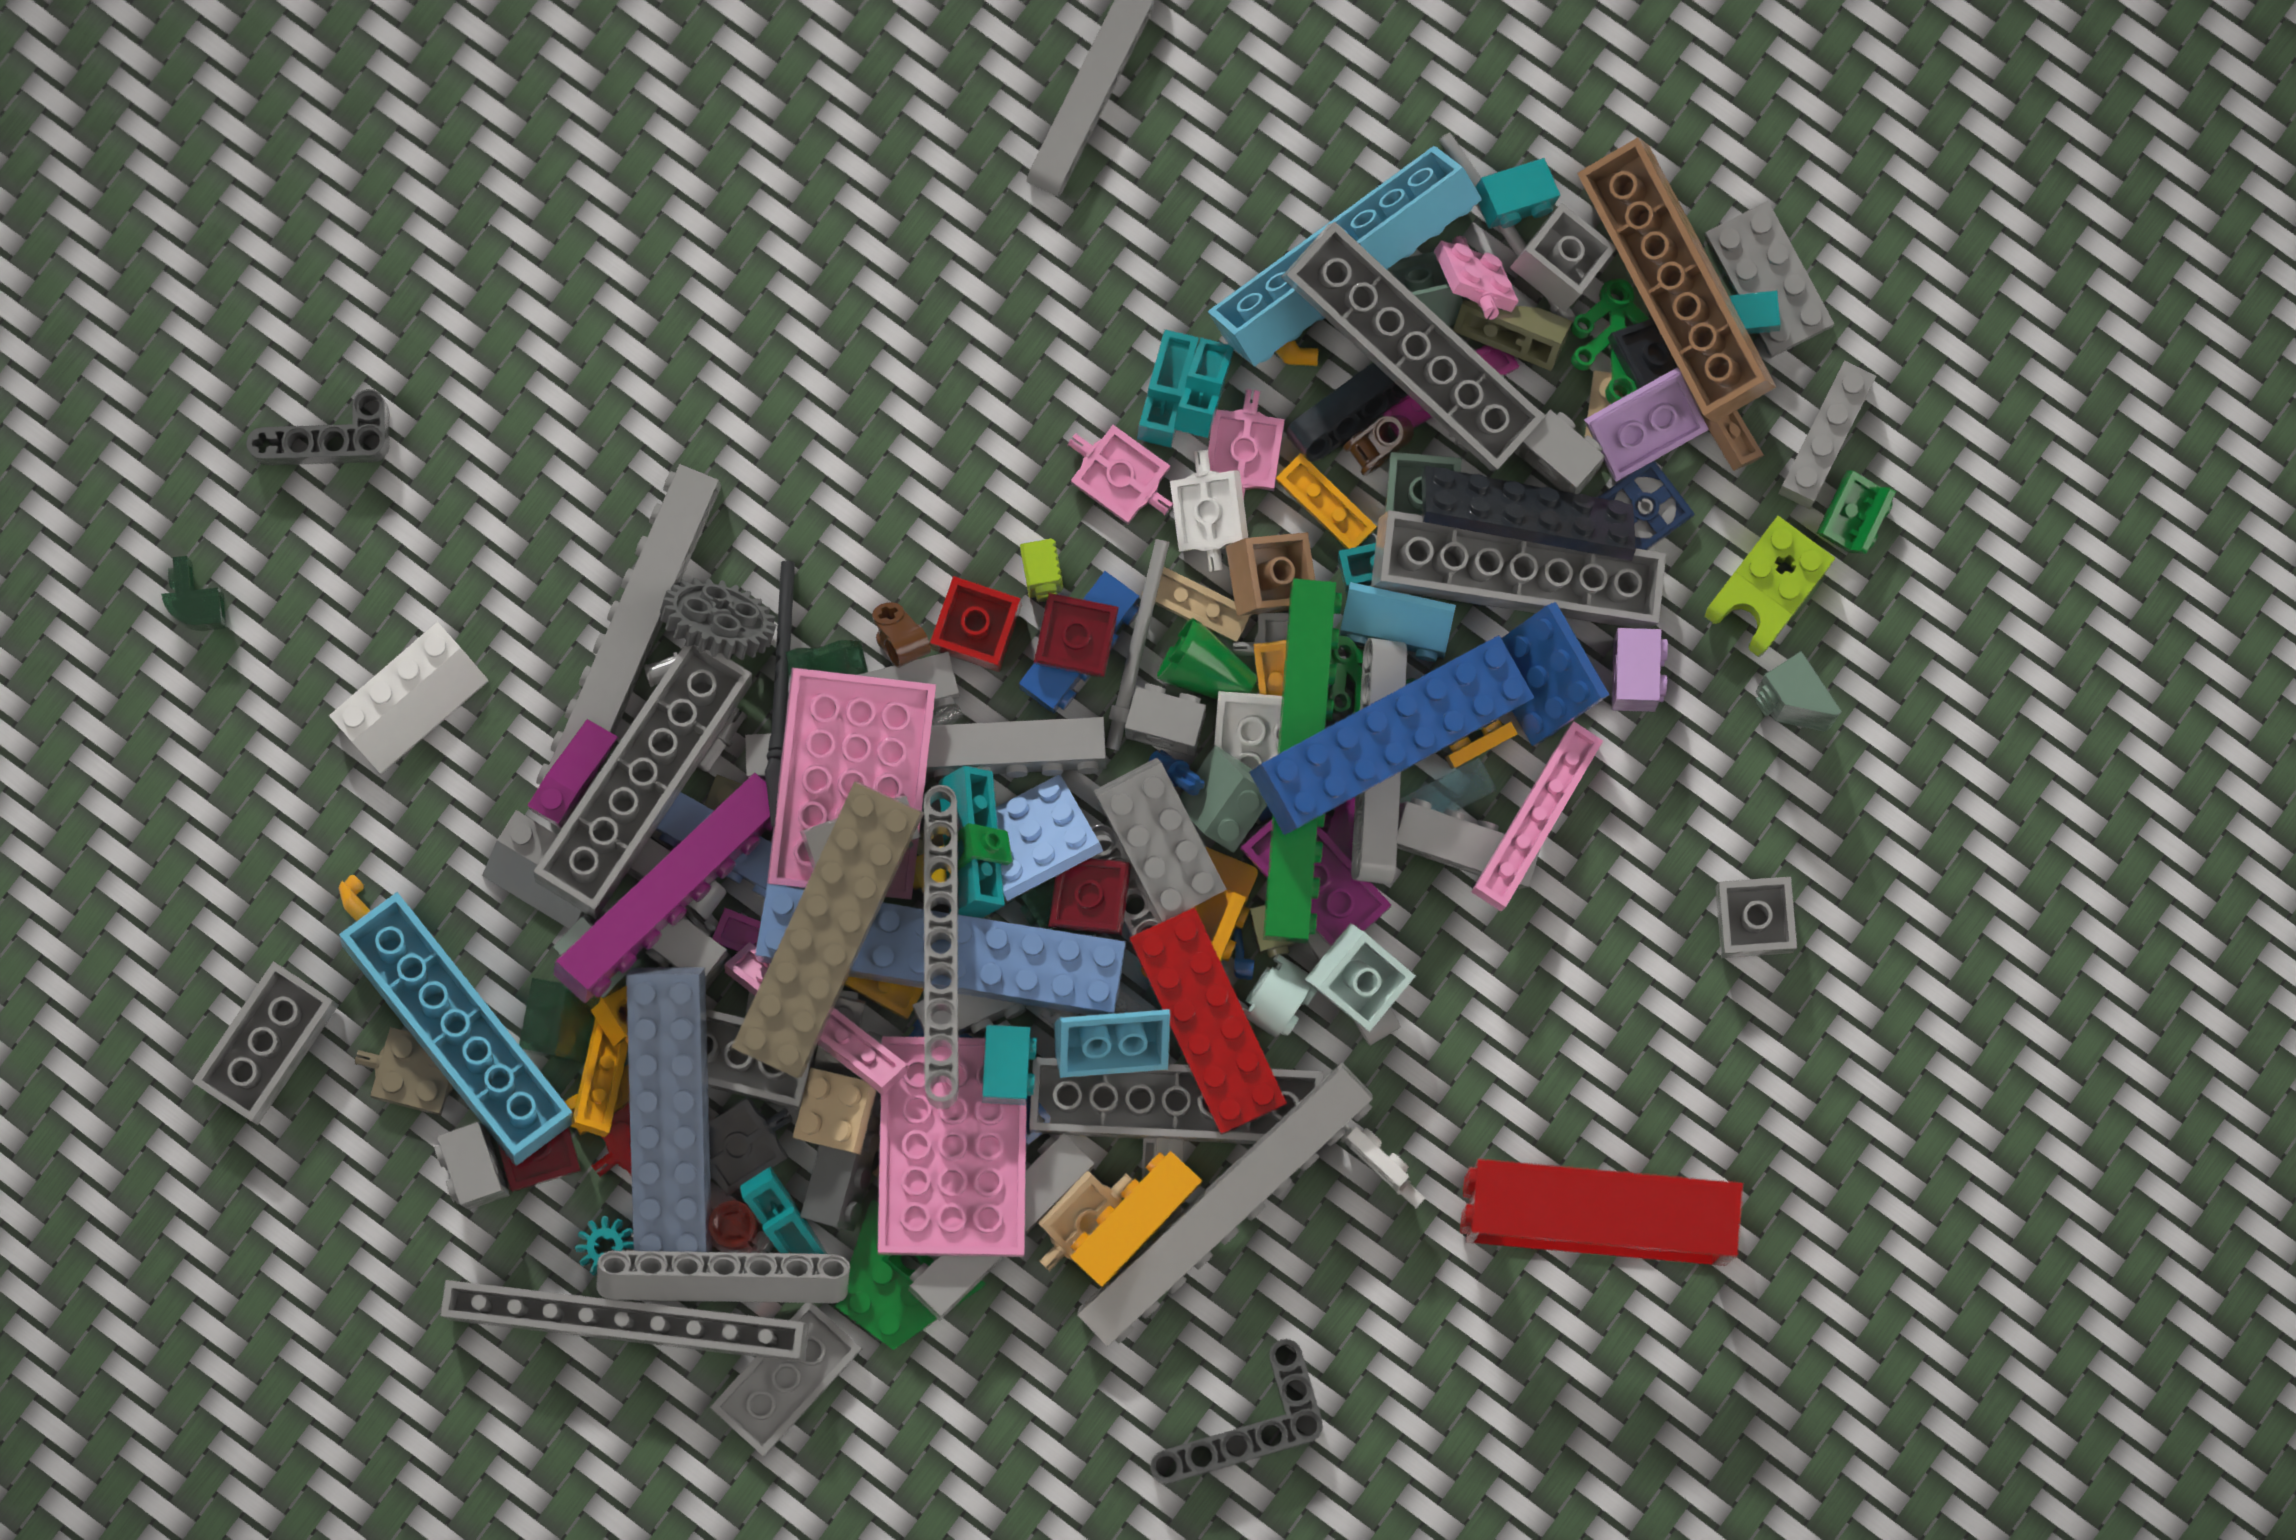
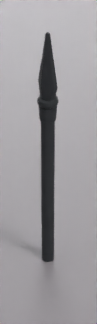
M788 560L781 562L772 732L769 739V752L767 753L768 764L765 769L772 827H775L788 700L795 563Z

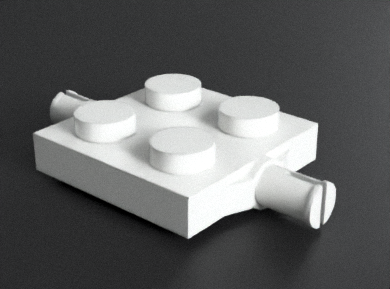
M1200 450L1193 452L1196 473L1185 479L1170 481L1179 551H1207L1208 571L1217 572L1224 570L1221 549L1226 548L1229 544L1248 538L1240 471L1233 470L1221 473L1210 471L1209 451Z
M1347 1124L1342 1127L1346 1132L1341 1137V1141L1345 1142L1398 1195L1401 1194L1415 1209L1426 1199L1410 1184V1176L1406 1174L1409 1167L1394 1153L1388 1157L1380 1149L1382 1142L1368 1128L1362 1132L1357 1127L1355 1129L1353 1127L1350 1128Z

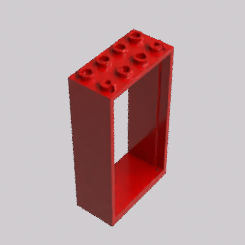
M1477 1159L1474 1167H1469L1466 1176H1464L1463 1198H1469V1204H1466L1463 1212H1461L1460 1234H1466V1243L1726 1266L1738 1257L1743 1183Z

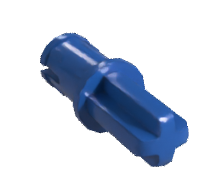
M1157 750L1150 756L1149 761L1155 758L1159 759L1174 787H1180L1193 796L1198 795L1200 789L1204 788V780L1191 771L1189 765L1182 759L1176 760L1164 750H1160V753Z

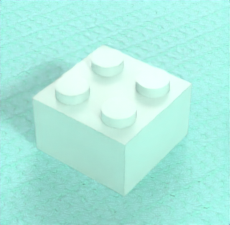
M1350 923L1307 975L1305 980L1351 1019L1370 1032L1414 979L1415 975L1370 936Z

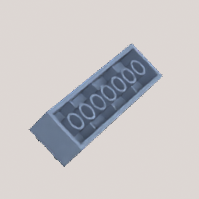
M705 967L632 968L626 975L634 1251L712 1252Z

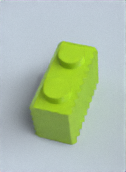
M1050 538L1020 544L1029 598L1036 597L1038 602L1047 601L1048 593H1061L1064 588L1055 540Z

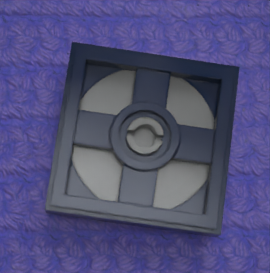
M1655 461L1629 474L1598 497L1633 504L1636 549L1649 550L1695 516V513Z

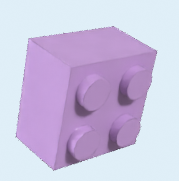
M1617 629L1613 640L1612 710L1655 712L1658 703L1664 701V696L1666 697L1667 675H1660V668L1664 667L1665 661H1667L1668 641L1667 639H1661V629Z

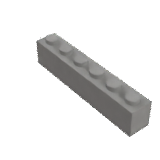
M1064 1133L1058 1139L1051 1136L1038 1149L1041 1156L1032 1165L1028 1161L1025 1162L1024 1237L1086 1171L1090 1172L1094 1167L1095 1163ZM939 1256L930 1266L923 1263L910 1276L913 1283L910 1285L909 1291L941 1321L1004 1257Z

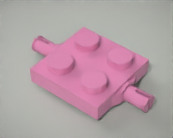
M1462 236L1455 237L1452 244L1442 240L1439 242L1434 252L1452 293L1476 302L1481 307L1484 317L1489 320L1495 319L1498 316V308L1509 312L1513 311L1519 301L1498 257L1491 253L1482 254L1469 248L1467 239L1465 237L1462 238Z
M1252 389L1245 390L1243 410L1225 411L1217 409L1211 427L1208 447L1210 471L1220 473L1233 470L1240 471L1243 500L1245 490L1257 488L1274 491L1285 419L1267 417L1257 412L1261 392L1254 390L1253 401L1250 403Z
M1112 425L1105 436L1093 445L1077 433L1073 435V440L1070 439L1068 442V446L1084 456L1081 468L1072 478L1071 484L1126 524H1129L1137 512L1148 503L1163 513V515H1166L1169 512L1168 509L1172 508L1173 502H1170L1157 492L1159 483L1169 471L1170 465L1116 426Z

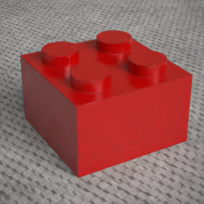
M953 576L930 641L931 649L939 653L949 652L951 657L1000 672L1022 608L1021 598Z

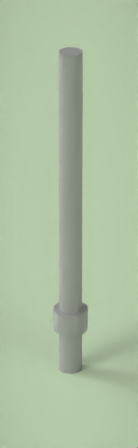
M1155 540L1116 705H1112L1109 719L1112 722L1106 748L1118 751L1120 749L1170 543L1167 541Z

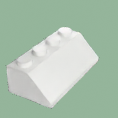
M437 621L329 716L382 775L488 683L489 680Z

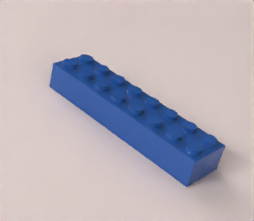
M1500 635L1263 762L1249 773L1285 836L1532 700L1534 696Z

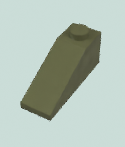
M1463 301L1453 329L1454 332L1552 371L1564 347L1573 321L1541 308L1515 306L1512 312L1498 308V316L1495 319L1489 320L1484 317L1481 307L1476 302Z

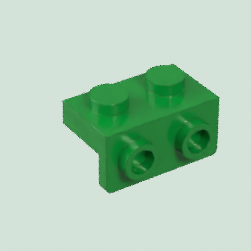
M1846 470L1816 534L1848 553L1866 554L1877 540V531L1883 518L1892 509V500L1896 491L1890 487H1880L1853 470Z

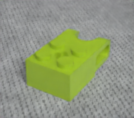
M1777 516L1708 606L1704 617L1717 624L1733 610L1742 609L1751 613L1756 619L1757 631L1749 643V650L1757 657H1760L1766 652L1828 571L1835 557L1780 516ZM1776 563H1787L1792 573L1785 571L1783 574L1778 573L1779 565Z

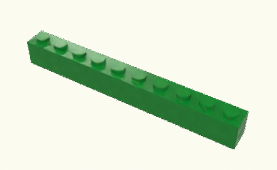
M1295 578L1292 580L1277 755L1324 730L1326 720L1332 721L1334 699H1327L1328 685H1335L1336 664L1330 663L1331 649L1337 650L1339 641V628H1333L1334 614H1340L1342 593L1336 592V582ZM1325 814L1285 836L1274 816H1272L1263 940L1306 944L1309 934L1315 935L1317 913H1311L1312 899H1318L1320 877H1313L1314 863H1321L1323 842L1316 841L1317 827H1324Z

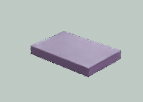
M1678 368L1673 369L1584 419L1593 439L1603 448L1601 453L1605 456L1604 462L1616 482L1709 430Z

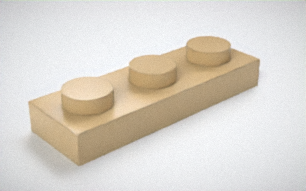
M1166 567L1163 568L1155 601L1156 605L1187 620L1194 618L1200 621L1209 631L1231 642L1239 641L1251 615L1237 616L1235 601Z

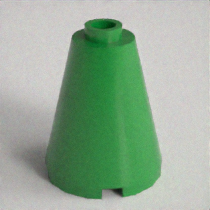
M1194 618L1188 620L1177 635L1180 638L1174 647L1170 646L1157 673V679L1163 683L1218 700L1219 691L1257 694L1259 690V685L1256 684L1257 675L1200 621Z

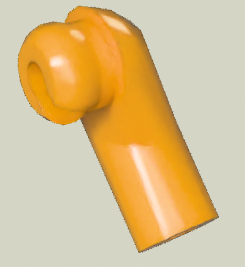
M350 875L345 882L342 880L338 889L343 907L355 921H358L371 911L357 896L364 889V884L355 875Z

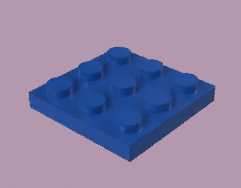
M1556 602L1545 606L1501 638L1534 696L1532 700L1512 711L1532 746L1543 742L1610 695Z

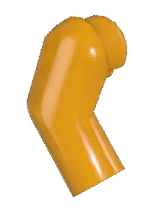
M1295 340L1287 342L1275 351L1281 360L1288 365L1317 366L1318 348H1300Z

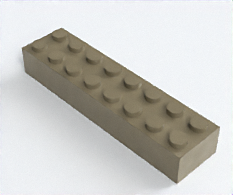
M854 782L732 1045L733 1049L795 1078L803 1076L924 812L862 783Z

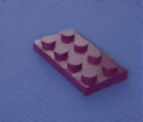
M1272 820L1241 847L1245 855L1267 878ZM1317 827L1316 841L1323 842L1321 863H1314L1313 877H1320L1318 899H1312L1311 913H1317L1316 932L1331 947L1350 923L1364 932L1389 910L1392 905L1371 882L1353 880L1351 871L1352 861L1320 827Z

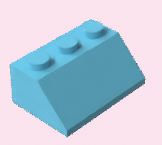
M1350 582L1340 636L1350 638L1357 646H1365L1368 638L1405 642L1407 651L1416 652V658L1435 662L1437 657H1445L1456 605Z
M1157 1010L1059 1018L1055 1021L1054 1051L1060 1078L1168 1070L1170 1011Z

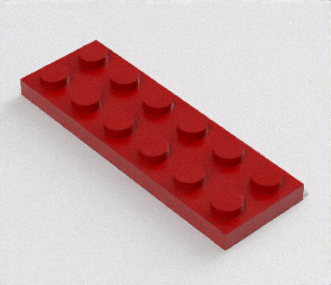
M1195 907L1129 937L1162 1010L1170 1011V1027L1220 1134L1223 1135L1287 1105Z

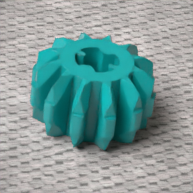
M602 1216L600 1229L594 1221L590 1220L588 1222V1227L593 1232L590 1236L583 1231L579 1232L578 1236L587 1241V1245H577L575 1251L579 1253L588 1252V1255L579 1261L581 1266H587L594 1261L590 1274L597 1275L598 1261L600 1256L604 1254V1252L598 1253V1248H602L599 1245L602 1239H606L609 1242L615 1241V1247H611L614 1251L634 1250L632 1241L625 1242L626 1239L633 1235V1230L628 1228L619 1233L623 1226L621 1219H617L610 1229L609 1218Z

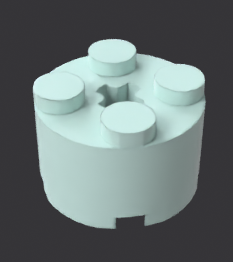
M1277 954L1273 959L1279 963L1276 968L1272 967L1270 969L1267 967L1245 1000L1251 1004L1248 1010L1242 1008L1250 1022L1275 1038L1280 1033L1286 1036L1289 1035L1299 1019L1294 1015L1301 1004L1307 1006L1317 992V989L1305 980L1309 973L1280 954Z

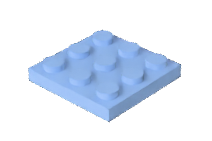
M1057 775L996 807L998 829L1008 832L1012 862L1010 864H1001L1003 893L1007 901L1103 852L1100 842L1061 775Z

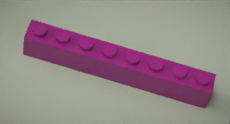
M756 773L751 775L556 960L553 975L584 1003L593 995L597 998L600 997L612 983L610 979L618 971L623 974L635 963L637 959L635 955L642 948L649 950L656 944L662 935L660 931L668 924L671 926L677 924L687 911L685 907L693 900L696 902L701 901L710 891V884L718 876L721 879L725 878L736 865L735 860L742 853L747 856L758 846L761 840L759 837L766 830L773 832L774 827L771 826L766 782Z

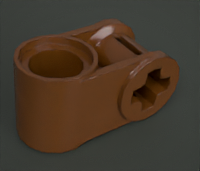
M1385 416L1350 439L1343 448L1346 452L1350 451L1362 467L1361 474L1367 476L1386 463L1391 452L1399 451L1412 440L1414 427L1405 416ZM1391 422L1395 423L1399 429V436L1395 441L1388 435V427Z
M886 602L878 605L873 610L872 618L878 627L876 642L897 668L931 652L930 642L925 631L919 624L913 621L901 605Z

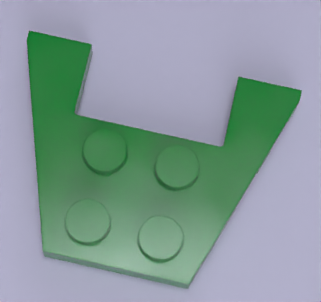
M872 1199L849 1264L847 1296L844 1300L837 1302L835 1307L892 1350H896L938 1319L909 1291L912 1283L881 1260L884 1255H878L879 1203ZM981 1280L954 1308L983 1289L986 1283Z

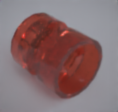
M727 1201L719 1204L713 1210L709 1217V1230L711 1236L722 1247L728 1250L740 1251L753 1244L752 1242L759 1232V1222L747 1205L739 1201Z

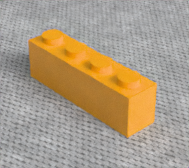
M1169 1151L1166 1156L1159 1152L1145 1167L1149 1174L1141 1182L1134 1179L1121 1192L1125 1199L1115 1209L1109 1205L1095 1221L1099 1226L1091 1235L1083 1232L1070 1246L1075 1251L1070 1258L1101 1288L1116 1275L1202 1184V1180L1172 1151Z

